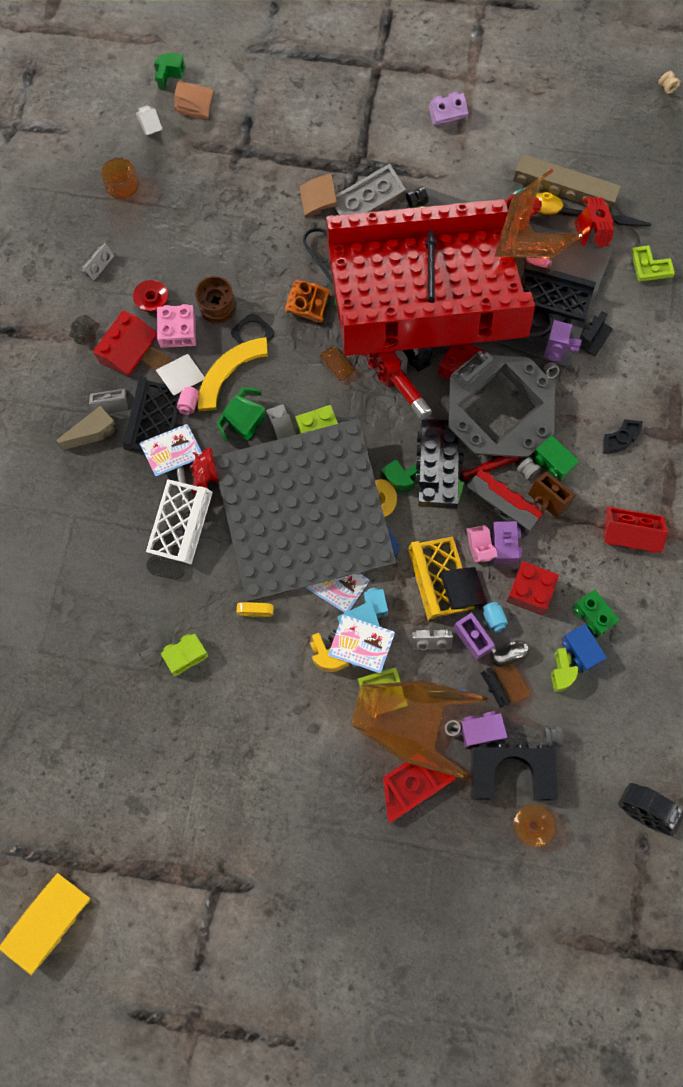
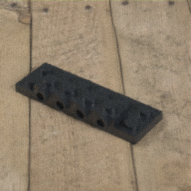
M422 419L421 431H418L417 443L421 444L417 445L416 455L420 456L416 460V470L420 471L416 472L415 484H419L418 507L458 508L459 438L448 427L449 420Z

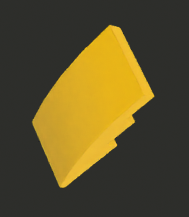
M57 873L0 945V951L32 976L61 941V937L75 922L76 917L88 904L90 898Z

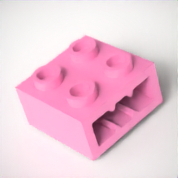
M183 304L181 306L165 305L157 307V339L160 348L196 346V314L193 305Z

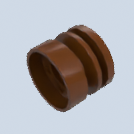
M220 276L206 277L199 282L196 287L195 297L204 319L216 324L224 323L231 319L236 311V302L230 283Z

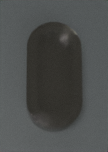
M158 555L150 557L147 561V569L152 575L177 580L185 574V567L180 561Z
M518 640L493 649L490 653L492 664L497 667H503L525 659L529 655L528 644Z

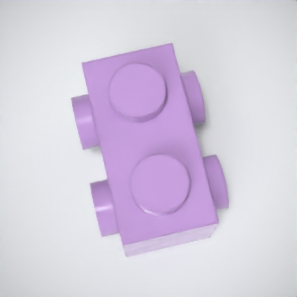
M458 92L449 94V97L442 98V96H437L432 99L428 106L433 126L463 119L468 115L464 93L458 94Z

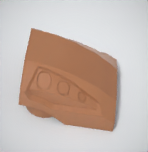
M182 80L178 81L174 95L175 112H179L183 116H190L191 118L209 120V109L214 90L197 84L183 82Z

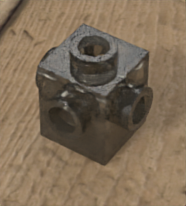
M86 314L79 316L72 322L69 336L80 345L92 343L97 337L96 333L100 324Z

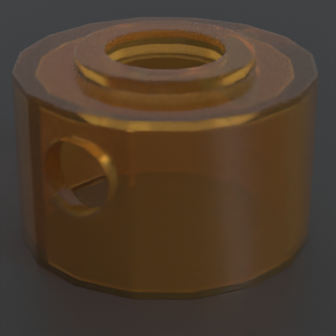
M116 157L108 160L101 168V176L105 188L112 197L125 199L137 191L139 181L134 165L128 159ZM120 180H126L124 183L117 184Z

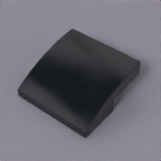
M475 567L453 569L440 573L451 610L487 604Z

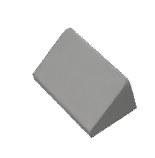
M126 389L90 394L89 405L91 412L99 406L106 413L127 410L128 399Z

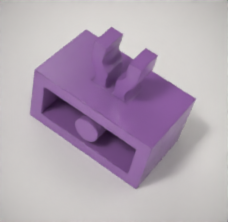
M554 320L543 357L551 361H561L566 349L578 353L581 340L569 338L572 324Z
M517 521L493 522L491 528L492 545L497 551V557L493 559L494 564H517L519 558L522 557V547L518 545V539L521 538V530L517 528Z

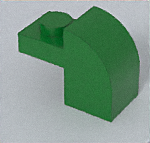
M165 53L156 58L154 67L156 71L155 82H157L158 89H166L169 77L182 79L186 67L183 54Z
M394 460L381 469L380 476L383 480L388 481L395 491L408 492L413 489L416 472L420 470H416V464L404 470L399 462Z

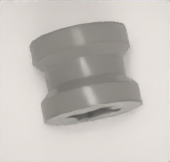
M528 457L519 465L517 471L523 473L528 481L537 474L541 467L535 465L533 459Z

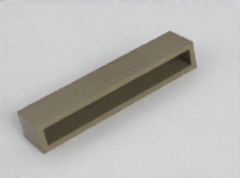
M522 154L513 180L519 184H524L582 203V199L586 197H603L610 213L621 187L620 185Z

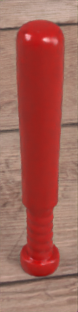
M499 456L468 471L462 470L461 477L464 481H468L479 470L489 472L524 458Z

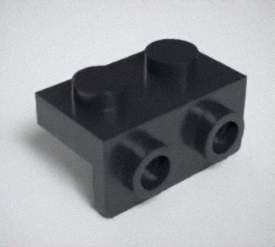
M603 311L600 312L598 317H593L589 324L591 328L589 330L585 329L580 338L583 340L580 349L594 357L598 354L613 330L612 327L604 323L608 314Z

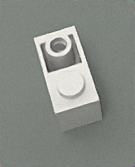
M148 105L139 108V112L136 115L146 135L162 130L154 108H150Z

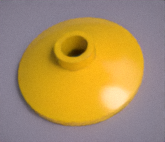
M536 193L531 196L532 198H539L542 202L541 210L538 213L551 215L560 212L563 208L562 200L551 193Z
M378 479L375 480L385 517L395 509L397 494L394 487L388 481Z

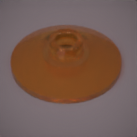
M526 805L517 812L514 818L516 836L528 846L540 847L546 845L555 834V819L552 813L542 805ZM531 822L537 824L536 830L530 828Z

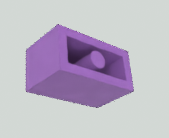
M472 613L455 623L453 629L476 661L493 650L494 643Z
M495 711L484 713V717L476 718V716L465 717L464 721L460 723L465 748L474 747L476 744H489L505 740L507 735L501 713L495 714Z

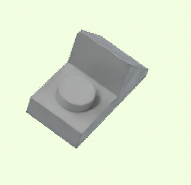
M283 404L266 410L277 440L296 435L290 416L287 414Z

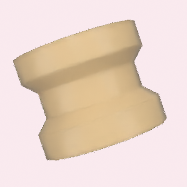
M673 71L666 72L659 79V85L664 87V91L667 94L676 90L680 85V80L674 77Z

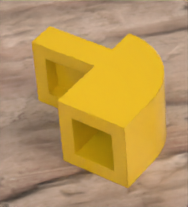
M319 633L312 635L313 642H310L314 654L318 652L317 655L312 656V661L317 668L325 672H337L349 667V662L328 655L330 649L326 650Z

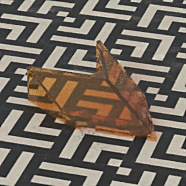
M553 169L547 171L512 197L494 257L553 259L591 230L590 227H587L577 234L535 233L528 223L540 182L554 172Z

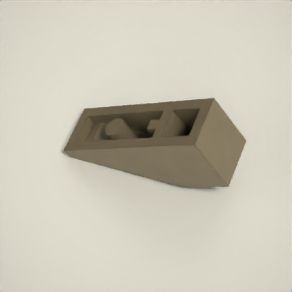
M99 406L56 441L63 450L104 440L106 437L114 434L117 426L114 420Z

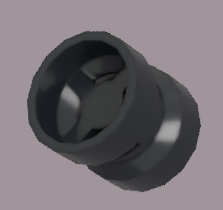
M423 186L417 188L416 191L406 192V200L410 208H417L418 205H424L429 202L428 194Z

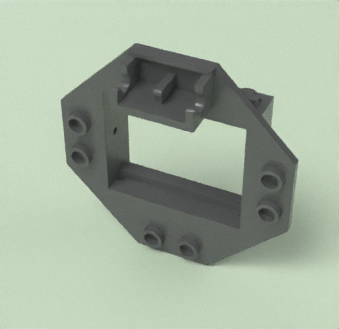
M480 350L450 376L448 427L473 454L491 455L494 459L498 456L527 458L555 433V383L528 357L490 355L488 352L483 354ZM502 372L535 408L494 443L461 406Z

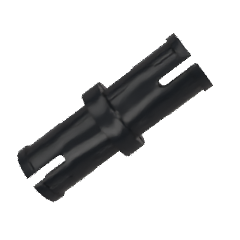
M490 667L486 669L490 677L487 676L485 670L480 674L489 687V693L493 694L501 709L505 707L501 700L502 698L506 705L510 704L511 701L502 688V682L499 683Z

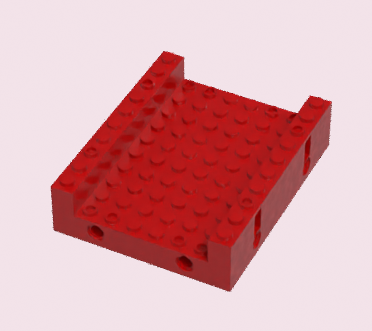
M505 199L327 216V249L344 355L351 356L529 337L535 304L532 293L523 292L506 231L508 209ZM430 230L435 232V239L437 240V247L435 249V301L433 303L427 301L428 249L426 248V239Z

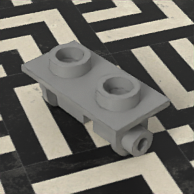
M106 243L98 247L92 259L88 260L81 267V273L85 276L88 274L92 281L98 277L115 256Z
M448 629L433 630L434 636H430V630H416V632H412V649L421 651L452 649V631H448Z

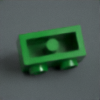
M552 435L535 450L533 455L536 463L546 468L548 473L559 482L573 471L579 462Z
M595 589L578 600L573 606L575 615L586 623L591 634L597 638L620 621Z

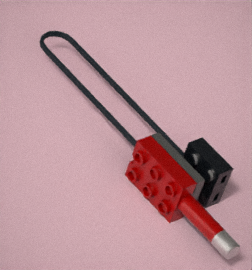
M320 227L311 228L305 232L303 244L333 284L332 277L306 243V238L310 233L322 232L327 235V230ZM432 347L361 354L362 357L365 356L369 367L376 371L379 381L384 383L387 388L395 385L420 419H426L430 416L432 410L408 379L406 373L407 360L418 372L430 366Z

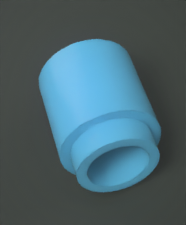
M498 602L485 605L483 607V615L489 630L495 631V633L505 630L508 621L502 607L498 605Z

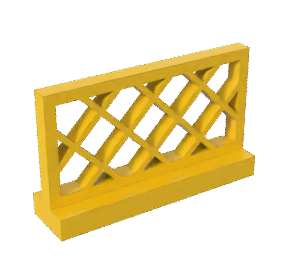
M453 536L419 543V541L411 542L407 550L428 621L441 616L473 610L474 606L458 610H451V607H449L448 610L441 611L439 606L440 600L443 599L448 603L449 600L444 596L445 589L441 594L433 586L435 581L443 585L442 579L438 576L442 570H450L445 567L448 559L456 564V569L462 568ZM442 544H450L451 552L449 554L439 549ZM430 547L435 552L430 558L424 554L422 548ZM437 552L446 557L443 565L433 559ZM430 563L440 568L437 575L429 572L428 566Z

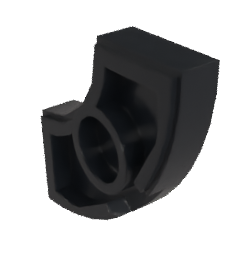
M624 419L622 427L618 431L605 434L603 436V454L617 453L632 445L640 434L643 421Z

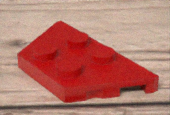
M419 755L412 757L385 775L383 783L389 824L456 780V778Z

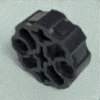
M630 783L626 787L618 802L619 807L631 818L656 832L669 836L677 833L683 821V810L675 802L651 788L640 786L636 783Z

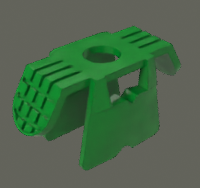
M242 387L223 411L222 416L216 423L225 442L228 439L222 428L226 422L246 441H249L256 432V426L261 425L267 414L264 412L265 408L244 398L246 395H262L260 389Z

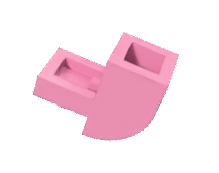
M486 525L467 528L468 542L474 562H486L497 557L496 548L491 543L490 530Z

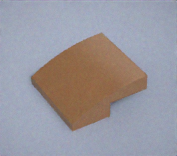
M331 173L312 179L299 187L305 217L322 214V209L337 206Z

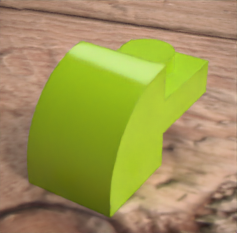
M566 648L557 649L554 653L557 669L550 673L554 693L566 690L575 681L578 674V666L569 667L571 665V657L566 652Z

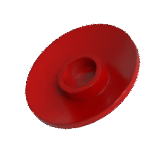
M157 280L143 281L136 286L133 292L135 305L146 312L157 311V307H163L168 300L166 286Z

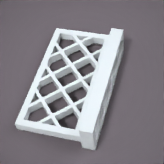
M167 479L146 552L191 565L213 492L204 487ZM172 485L178 486L180 493L174 497L170 494ZM191 490L197 491L195 498L189 501L185 494ZM183 496L186 504L177 508L174 501ZM172 503L175 511L166 515L165 507ZM188 507L191 512L190 516L183 519L180 512ZM177 514L181 522L172 527L169 519ZM166 521L170 529L161 534L159 530L160 524ZM183 525L185 533L178 538L175 530ZM172 532L175 541L167 545L163 537ZM161 540L164 547L158 551L153 550L155 542ZM176 544L180 548L178 556L172 555L169 548Z

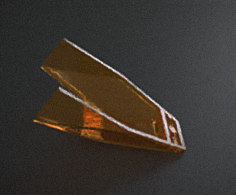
M424 680L361 685L351 725L404 762L462 779H469L470 774L438 753L435 749V744L446 706L488 702L489 698Z

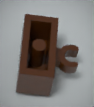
M547 471L535 480L528 493L534 499L532 505L539 503L542 506L541 512L547 510L556 518L569 508L576 496Z

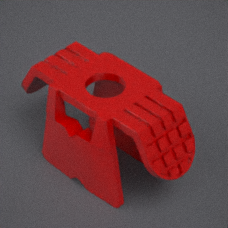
M586 197L582 199V203L587 204V206L575 220L581 245H586L594 228L596 245L606 247L612 241L614 233V221L612 220L609 207L605 204L603 197Z

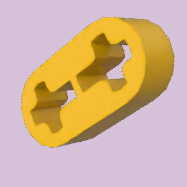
M237 603L236 614L251 617L273 616L274 605L268 603Z

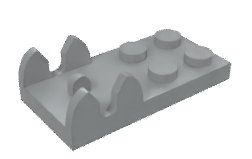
M388 164L336 194L337 206L334 208L339 215L375 212L382 207L385 211L391 210L394 200H398L400 203L406 200V189L392 166Z

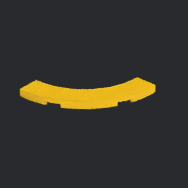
M266 337L239 344L223 354L213 364L206 374L199 391L198 411L217 410V401L222 383L236 370V367L244 362L268 356Z

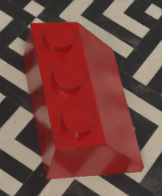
M122 310L94 349L93 354L100 364L129 377L157 337V332L137 316Z
M606 507L603 529L604 543L611 546H626L632 550L643 549L650 553L663 552L668 535L664 516Z

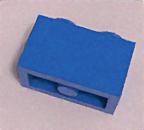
M586 624L569 632L561 639L563 641V648H566L567 653L570 652L573 657V664L578 666V670H581L582 673L602 663L607 658Z

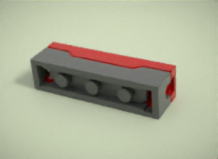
M479 470L465 491L468 496L504 521H517V528H520L521 533L526 536L531 532L543 514L539 507L529 504L522 495L513 493L506 484L499 483L490 473L483 472L482 470Z

